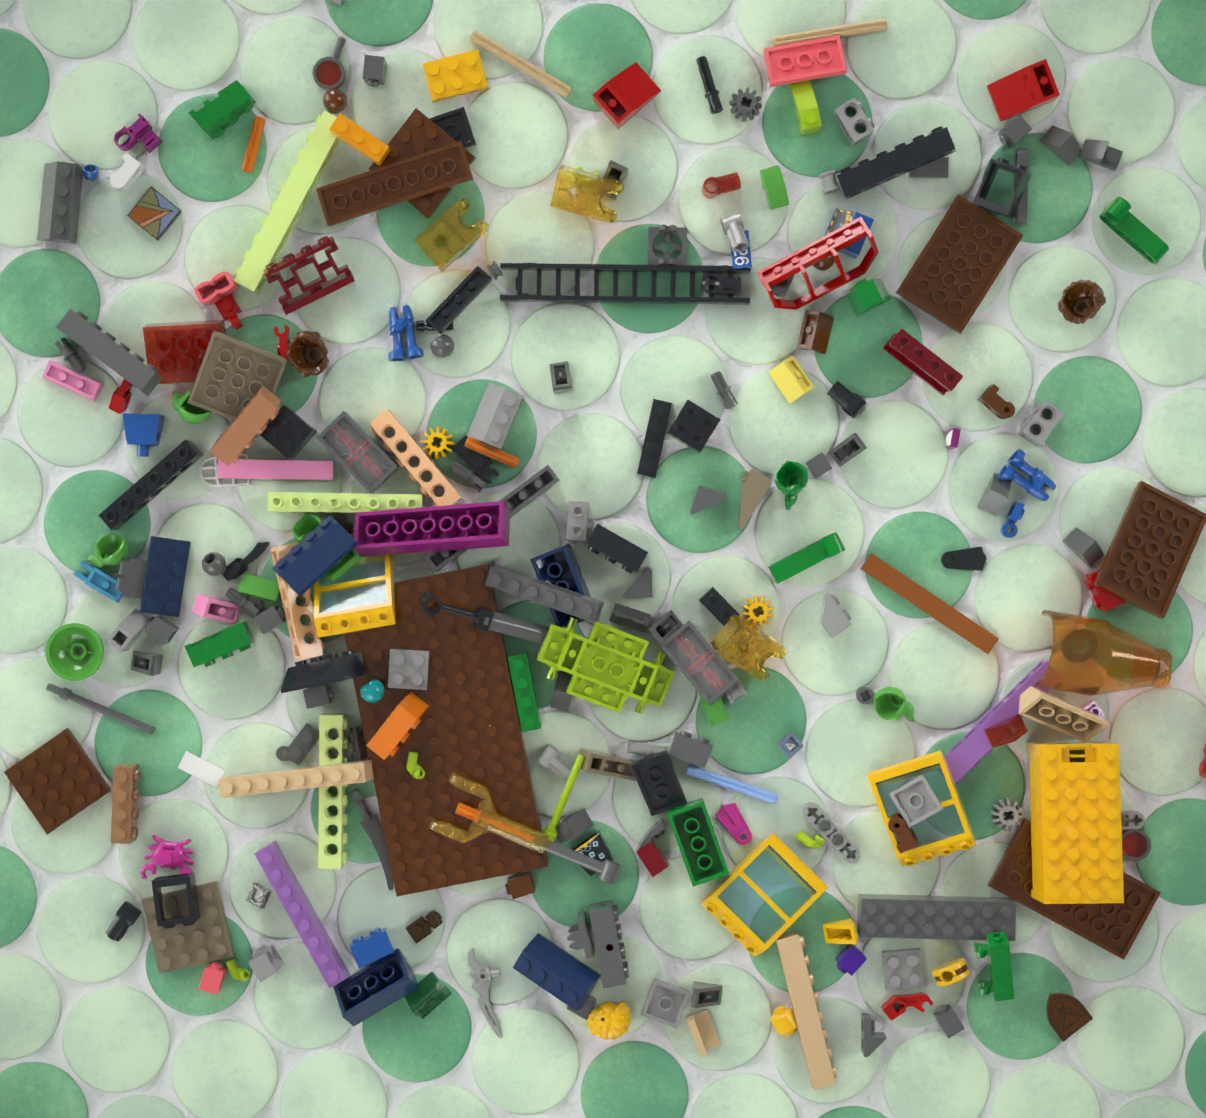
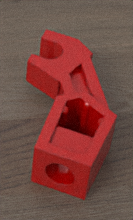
M126 379L113 392L108 408L118 414H122L127 410L132 396L130 390L133 385Z
M922 992L904 995L894 994L881 1005V1008L892 1021L904 1013L907 1007L913 1006L919 1011L924 1012L923 1002H928L930 1006L934 1003L927 994ZM898 1001L902 1005L895 1010L892 1005Z

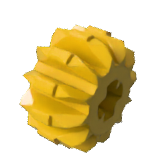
M437 426L436 433L433 428H429L431 435L424 433L428 440L421 441L422 444H428V446L423 448V451L430 450L428 453L429 457L433 456L435 452V459H439L440 453L444 458L447 457L445 450L450 453L452 452L448 445L453 446L454 442L448 440L452 439L453 435L449 434L446 436L448 433L446 428L441 433L440 426ZM436 438H438L439 440L442 439V442L440 443L441 447L439 448L438 446L435 445L434 447L433 445L434 443H436Z
M753 595L754 602L752 603L747 598L746 601L750 605L749 607L742 605V608L748 610L741 614L742 616L749 615L745 619L746 623L753 619L751 626L755 627L756 621H758V626L761 628L763 627L762 620L766 624L770 623L766 617L773 618L774 615L768 613V611L774 610V607H767L771 603L770 600L763 603L764 596H761L758 602L757 596ZM761 606L762 614H758L757 617L754 616L753 609Z

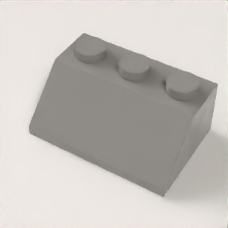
M488 383L467 436L503 450L524 396L498 385Z

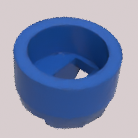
M88 164L82 167L83 176L86 180L94 181L98 178L99 172L96 165Z

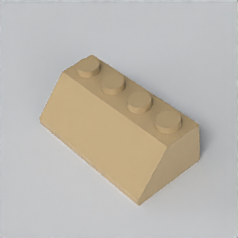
M1030 686L1020 695V715L1085 743L1109 725V721L1099 715L1041 691L1038 688Z

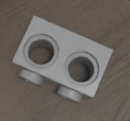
M855 97L836 108L833 112L834 118L852 147L871 136L875 131L873 129L875 127L873 121L866 117L864 106L860 101L857 102ZM845 110H853L855 116H847ZM862 126L865 132L858 133L855 127Z
M1046 400L1041 403L1037 402L1031 410L1033 412L1031 417L1025 418L1020 425L1022 429L1019 433L1036 446L1044 443L1064 416L1063 412ZM1044 409L1050 414L1048 420L1042 417ZM1032 425L1038 428L1037 435L1031 433L1030 428Z
M569 501L568 540L586 541L589 502Z
M273 944L268 947L263 945L251 955L252 959L248 962L260 983L277 973L284 964Z

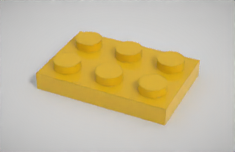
M478 49L422 63L433 103L488 88Z

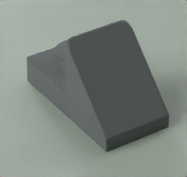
M1086 139L1079 159L1115 171L1123 151L1108 146L1109 141Z
M861 1013V1052L864 1057H869L887 1039L884 1032H872L875 1031V1022L871 1019L869 1013Z

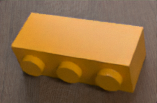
M339 113L329 128L332 135L378 166H381L390 152V147L341 113Z

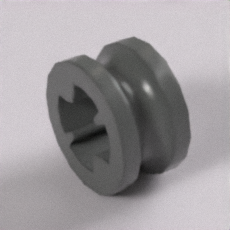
M495 261L492 262V265H486L495 280H497L498 276H503Z
M860 687L857 690L856 699L860 703L870 704L873 701L874 692L872 689ZM864 690H868L867 694L870 695L869 699L865 698L866 701H863V697L860 696L861 692L865 693Z

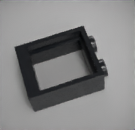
M998 158V160L991 159L973 204L1013 219L1031 177V174L1026 171L1027 167L1020 164L1015 166L1009 165V161ZM998 169L1021 176L1009 207L986 199Z
M194 872L160 876L151 881L158 927L164 926L165 929L182 923L183 926L194 925L201 918ZM186 884L190 915L165 919L161 887Z

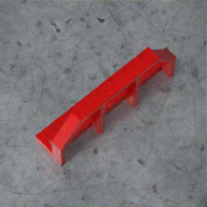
M859 217L758 271L757 275L765 287L774 308L797 310L865 274L879 252L873 234L862 217ZM867 236L871 246L859 266L844 273L837 252ZM832 255L840 276L813 290L805 269ZM801 271L809 292L795 300L774 298L770 287Z

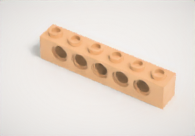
M386 409L369 423L373 427L370 430L376 438L381 437L385 442L382 444L389 453L393 451L397 456L395 458L396 462L402 468L405 466L409 470L407 475L412 481L420 483L422 487L419 489L426 497L430 495L434 500L432 502L433 506L455 505L463 498L390 410ZM388 428H394L395 435L392 438H387L386 436ZM402 442L407 444V450L404 453L398 451V445ZM413 457H418L420 464L413 468L410 465V461ZM429 471L432 474V479L429 482H424L422 476L425 472ZM438 486H442L445 491L441 497L435 495V489Z
M298 542L271 548L274 566L279 559L285 557L290 552L293 546L298 545ZM276 573L295 660L298 661L323 655L324 644L317 637L314 622V603L311 602L310 598L311 587L300 597ZM297 596L300 597L302 601L300 606L296 604ZM301 615H303L306 619V623L304 625L300 622ZM305 634H308L310 637L308 644L304 640Z

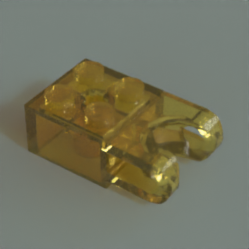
M562 165L558 171L550 207L613 223L616 221L617 214L614 210L605 206L603 197L606 194H621L625 186L619 181ZM575 187L576 191L579 192V194H573L571 191L572 188Z
M465 198L457 201L414 240L441 273L464 254L489 229L488 223L483 220L472 226L462 222L463 215L469 209V202ZM441 240H445L446 245L444 247L441 245L438 247Z
M736 614L730 618L711 643L718 655L763 682L769 677L763 666L764 662L771 657L783 659L788 653L783 645Z

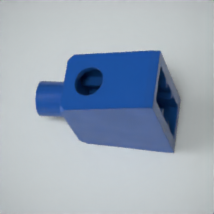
M123 413L127 444L137 446V457H149V446H159L164 415Z

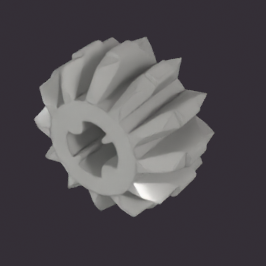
M1006 798L1005 802L1002 799H998L999 805H992L996 810L990 811V814L994 815L991 821L993 823L997 822L996 827H1002L1004 831H1007L1009 827L1015 830V823L1021 825L1018 818L1024 817L1023 814L1019 813L1023 810L1022 807L1017 806L1018 802L1015 800L1011 802L1010 798ZM1005 811L1010 814L1009 817L1003 815Z

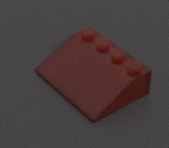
M225 320L145 325L143 327L147 366L150 363L159 370L157 374L163 378L159 384L195 382L213 331L215 330L226 335Z

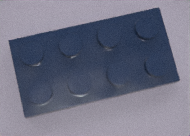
M151 536L139 612L179 617L190 541Z

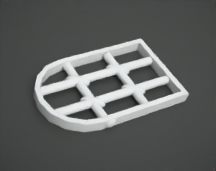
M244 454L241 457L248 459V454ZM216 456L207 458L200 466V478L209 487L220 488L250 485V479H247L248 483L235 484V479H232V484L219 485V479L221 478H218V458ZM214 459V466H204L206 462ZM202 469L215 470V476L203 477ZM214 479L216 480V485H210L205 480Z

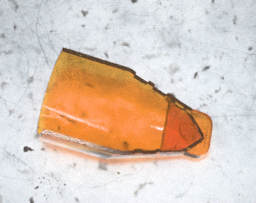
M1050 610L1042 611V616H1048L1052 619L1053 644L1047 669L1043 677L1035 683V687L1094 696L1148 686L1162 688L1170 683L1172 656L1167 650L1156 648L1107 620Z

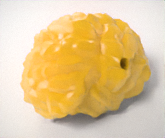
M606 1001L600 1004L598 1008L593 1009L587 1019V1027L590 1028L591 1035H597L598 1038H603L604 1040H615L617 1037H622L629 1030L628 1026L631 1024L632 1013L630 1007L626 1005L625 1001H621L618 1004L617 1002L611 1003Z

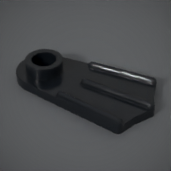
M974 547L945 552L941 557V563L947 569L982 571L987 558L982 547ZM949 556L952 558L950 564L946 561Z

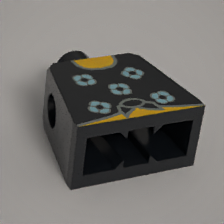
M600 830L572 849L603 863L605 859L613 861V856ZM582 867L590 876L597 873Z

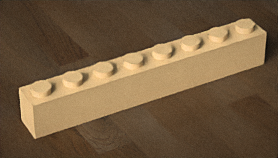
M372 760L227 776L219 779L221 798L362 783L373 780L374 776Z
M797 931L783 934L776 940L812 1088L817 1090L836 1085L834 1078H838L835 1066L831 1067L830 1060L833 1059L830 1047H826L825 1041H828L826 1029L821 1027V1022H824L821 1010H817L816 1004L819 1003L817 992L812 990L811 985H815L812 973L808 974L807 967L810 966L808 955L803 954L802 948H805L803 936L799 937Z

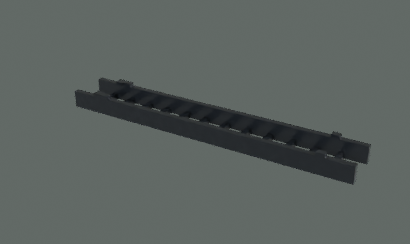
M500 263L501 270H518V277H516L517 295H500L501 302L750 304V298H733V295L722 298H715L714 294H709V297H695V273H728V277H733V273H750L751 267L733 268V266ZM523 270L537 271L536 295L522 293ZM542 271H556V295H541ZM561 271H575V296H561ZM580 271H594V296H580ZM599 271L613 272V296H599ZM618 272H632V296H618ZM637 272H652L651 297H637ZM657 272H671L670 297H656ZM676 272H690L689 297H675ZM709 285V291H714V285Z

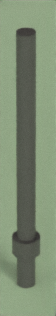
M51 683L46 687L47 691L59 695L61 699L66 701L69 699L149 734H153L155 731L153 726L74 694L68 688H60Z

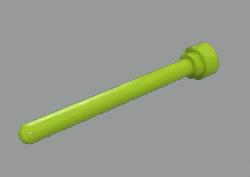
M583 755L577 756L551 822L542 831V837L549 841H555L558 835L556 827L584 761Z

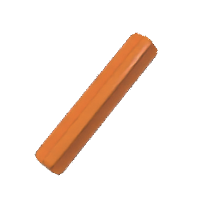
M255 116L242 165V170L247 173L253 172L265 125V119L260 116Z
M468 437L465 442L466 448L510 467L516 468L519 463L518 457L475 438Z

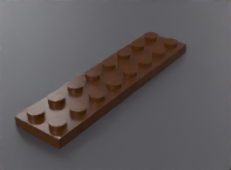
M459 141L316 188L327 225L332 226L474 180L463 142Z

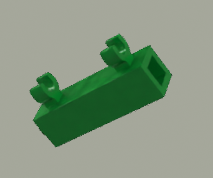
M1006 932L986 934L987 944H973L977 959H982L986 956L989 959L991 981H978L980 995H988L990 992H993L995 1002L1015 999L1010 947Z

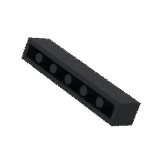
M937 127L931 131L932 134L925 137L924 134L913 138V142L907 145L905 142L895 146V150L889 153L887 151L880 152L876 155L877 158L873 160L865 159L858 163L859 166L855 168L847 167L840 171L841 174L837 175L846 199L956 152L948 128Z

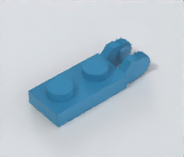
M85 561L80 562L83 568L91 571L90 575L86 576L80 571H75L73 575L84 581L86 585L119 603L123 596L122 592L116 591L118 579Z

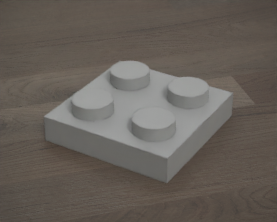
M390 649L388 688L427 690L430 651Z
M924 774L889 793L909 828L943 809L941 802Z
M920 948L881 951L886 991L924 987Z
M654 978L641 1015L677 1028L690 991Z

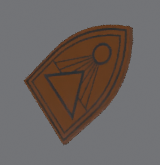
M1050 993L1046 1005L1047 1020L1064 1042L1091 1021L1093 1017L1077 998L1065 993Z

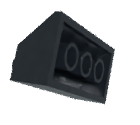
M353 650L342 652V656L339 657L335 653L326 655L325 660H322L321 656L310 659L311 663H307L306 660L295 662V666L287 669L281 693L366 675L362 652L354 653Z

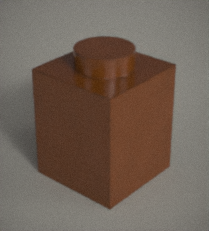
M530 870L508 877L507 884H505L508 895H512L513 899L534 893L536 890Z

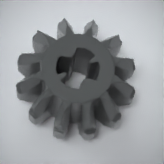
M747 87L745 93H743L742 89H738V95L732 94L733 100L729 102V105L732 106L730 112L736 113V119L743 116L742 121L745 122L748 116L752 121L754 119L753 114L759 115L758 109L762 108V104L758 103L761 100V96L754 97L756 90L749 93V88ZM744 101H745L746 104L749 103V107H748V108H747L745 105L742 106V103H743Z

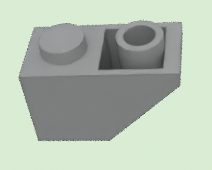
M826 593L823 596L820 623L830 637L834 638L852 625L849 621L852 618L846 610L842 611L839 608L838 604L840 602L834 594Z
M134 609L117 625L107 641L121 652L128 651L146 628L149 618L139 612V610Z

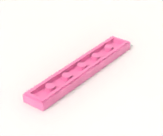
M218 459V478L334 480V461L239 459L236 463L232 462L227 466Z

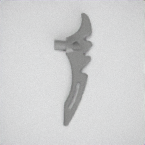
M472 947L468 952V966L474 968L475 971L469 973V976L478 982L472 985V988L482 995L481 998L477 999L480 1009L491 1028L501 1038L500 1022L492 1010L489 998L492 978L501 976L500 969L490 970V967L479 963ZM485 1005L487 1006L492 1018L494 1019L497 1025H495L491 1020L489 1014L487 1013Z

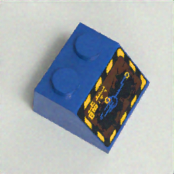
M836 208L825 235L859 217H862L870 230L874 219L855 211ZM866 237L838 252L856 259L861 252Z

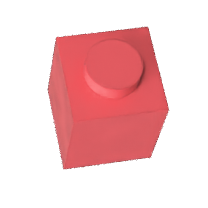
M218 962L209 963L204 969L199 990L217 995L222 989L228 968L223 967V964Z

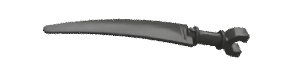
M358 788L350 792L356 802L355 806H358L363 816L362 819H364L360 823L375 847L385 873L388 889L392 890L393 876L382 825L377 815L371 816L372 813H369L364 803L365 799L362 798Z

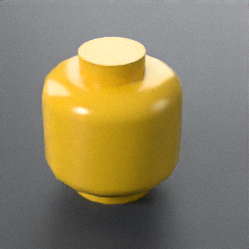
M784 1006L774 1009L775 1013L771 1016V1022L775 1031L784 1037L794 1034L798 1026L793 1009L785 1008Z

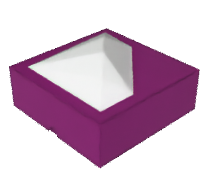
M950 429L946 436V448L955 449L958 447L960 429Z

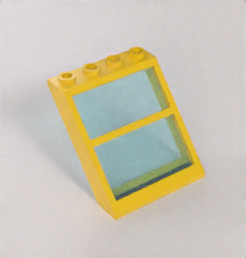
M392 555L360 556L361 560L335 582L332 583L322 576L314 584V622L318 638L396 624Z
M941 750L867 773L897 859L903 867L913 866L921 861H930L934 857L941 855H950L958 850H967L971 846L976 845L951 772ZM924 774L941 802L943 809L911 826L919 840L918 846L900 854L897 849V842L899 840L888 827L890 816L893 813H900L889 793Z
M772 833L763 839L702 900L701 904L755 957L766 951L828 886Z

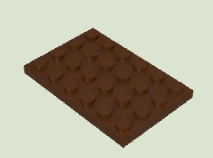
M958 194L897 289L896 294L961 334L1024 235Z
M1139 481L1093 585L1160 619H1164L1206 523V513L1143 481Z

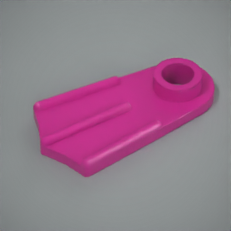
M736 803L722 805L716 814L717 819L738 844H748L752 839V834ZM742 833L747 835L744 840L740 839V834Z

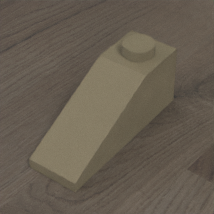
M753 469L750 472L746 471L740 480L743 482L741 485L738 529L741 531L772 480Z
M580 748L579 755L584 756L580 769L586 772L635 781L636 778L630 766V763L635 762L634 760Z

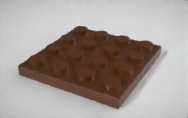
M415 108L388 143L390 152L381 166L373 163L369 170L371 171L456 143V141ZM465 149L469 165L471 166L476 157ZM454 186L409 200L408 202L429 219Z
M69 728L4 771L47 835L112 791Z

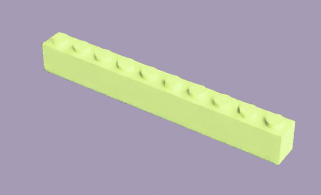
M325 110L322 115L320 114L317 117L314 131L308 134L305 148L299 151L296 165L290 168L287 182L281 185L278 199L272 202L270 214L263 219L261 223L262 229L259 233L255 234L252 240L253 246L250 250L246 251L242 266L238 267L234 274V281L256 294H259L267 279L263 272L266 269L265 266L276 262L340 142V139L332 135L329 130L337 117Z

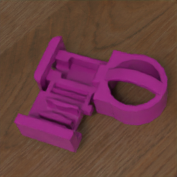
M138 114L140 118L130 127L126 128L124 126L115 133L114 142L122 151H129L135 144L142 141L145 144L146 150L151 153L162 143V140L152 131L151 124L141 114ZM130 135L126 142L119 145L120 137Z

